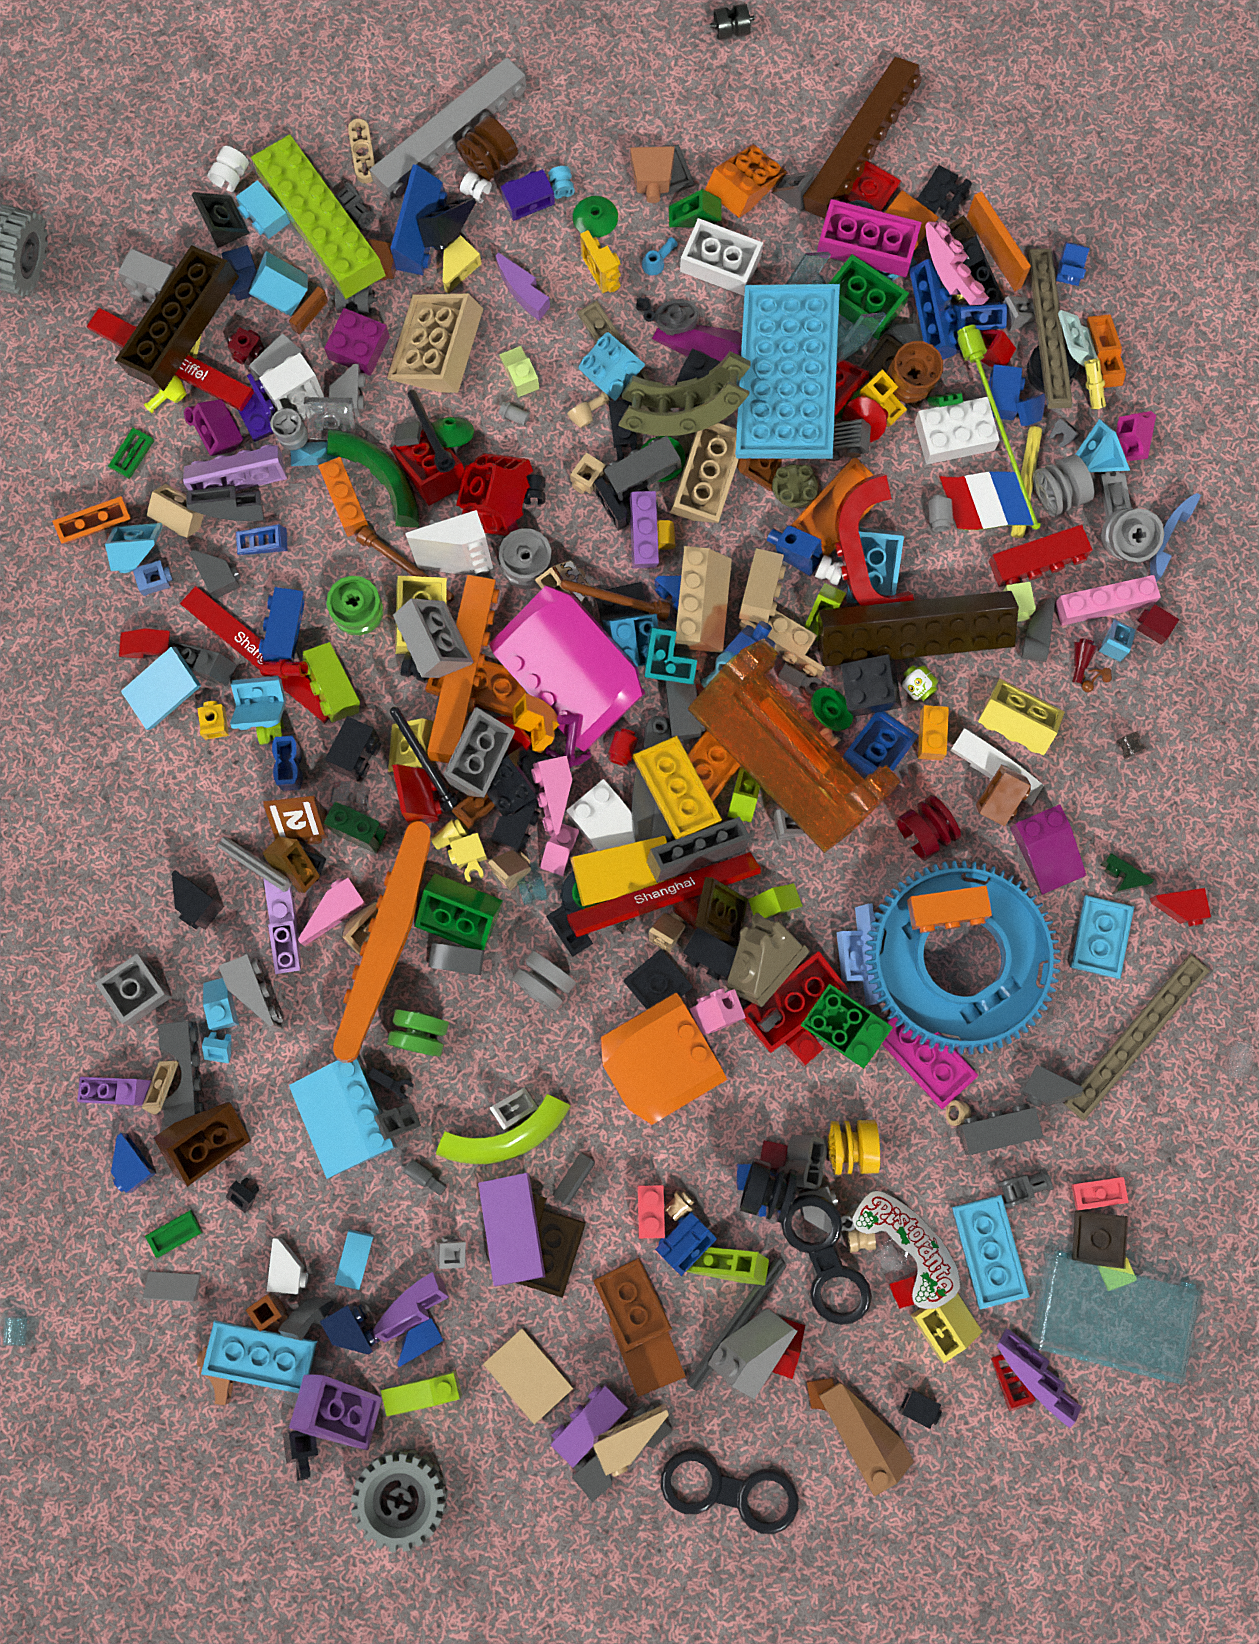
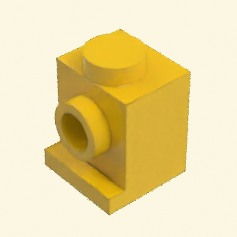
M207 701L203 703V707L197 708L200 735L205 740L229 736L226 710L222 704H218L217 701ZM209 715H215L212 721L207 720Z

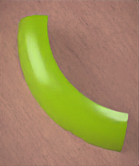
M547 1094L541 1105L529 1119L513 1130L494 1137L466 1138L444 1131L436 1155L466 1164H492L516 1158L543 1142L559 1126L571 1105Z

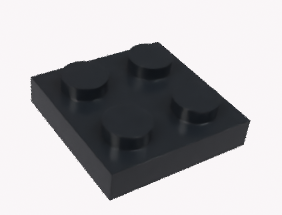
M641 582L605 589L606 591L646 601ZM596 598L602 627L603 620L649 614V612Z
M662 949L623 980L624 984L646 1010L675 992L681 998L693 988Z

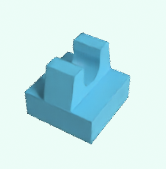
M211 1032L208 1038L205 1037L202 1043L204 1060L229 1064L232 1046L231 1035L226 1034L224 1040L217 1039V1033Z

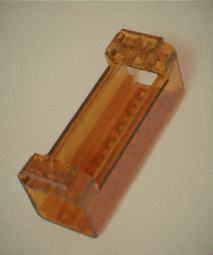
M763 638L743 648L731 658L688 707V711L825 854L858 827L902 781L887 765L883 768L881 766L878 767L865 779L855 771L765 677L775 666L774 662L777 660L779 653Z

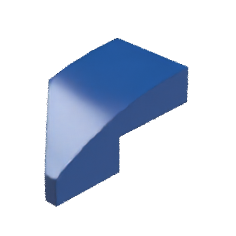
M1045 393L1026 398V400L1017 403L1021 426H1028L1042 420Z
M432 1318L407 1331L402 1341L403 1345L399 1359L397 1360L398 1367L444 1341Z

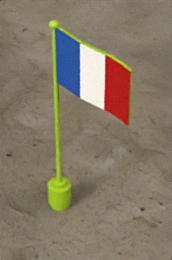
M968 325L957 332V341L964 360H970V363L976 362L1014 472H984L961 477L939 476L945 495L947 498L952 499L953 517L957 529L983 530L1013 525L1031 526L1034 530L1040 528L1041 523L1037 522L980 362L987 352L980 330L975 325Z

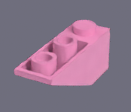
M567 756L533 764L534 769L531 770L534 783L538 784V804L540 808L543 807L545 814L543 826L546 832L549 831L550 836L557 835L560 832L572 783Z

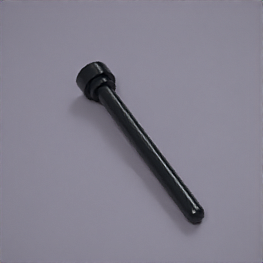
M408 391V398L435 452L434 463L437 470L442 473L451 471L455 466L452 454L443 449L416 391Z
M392 707L390 714L440 796L438 798L441 808L444 812L452 810L461 802L456 793H452L451 790L447 789L400 709Z

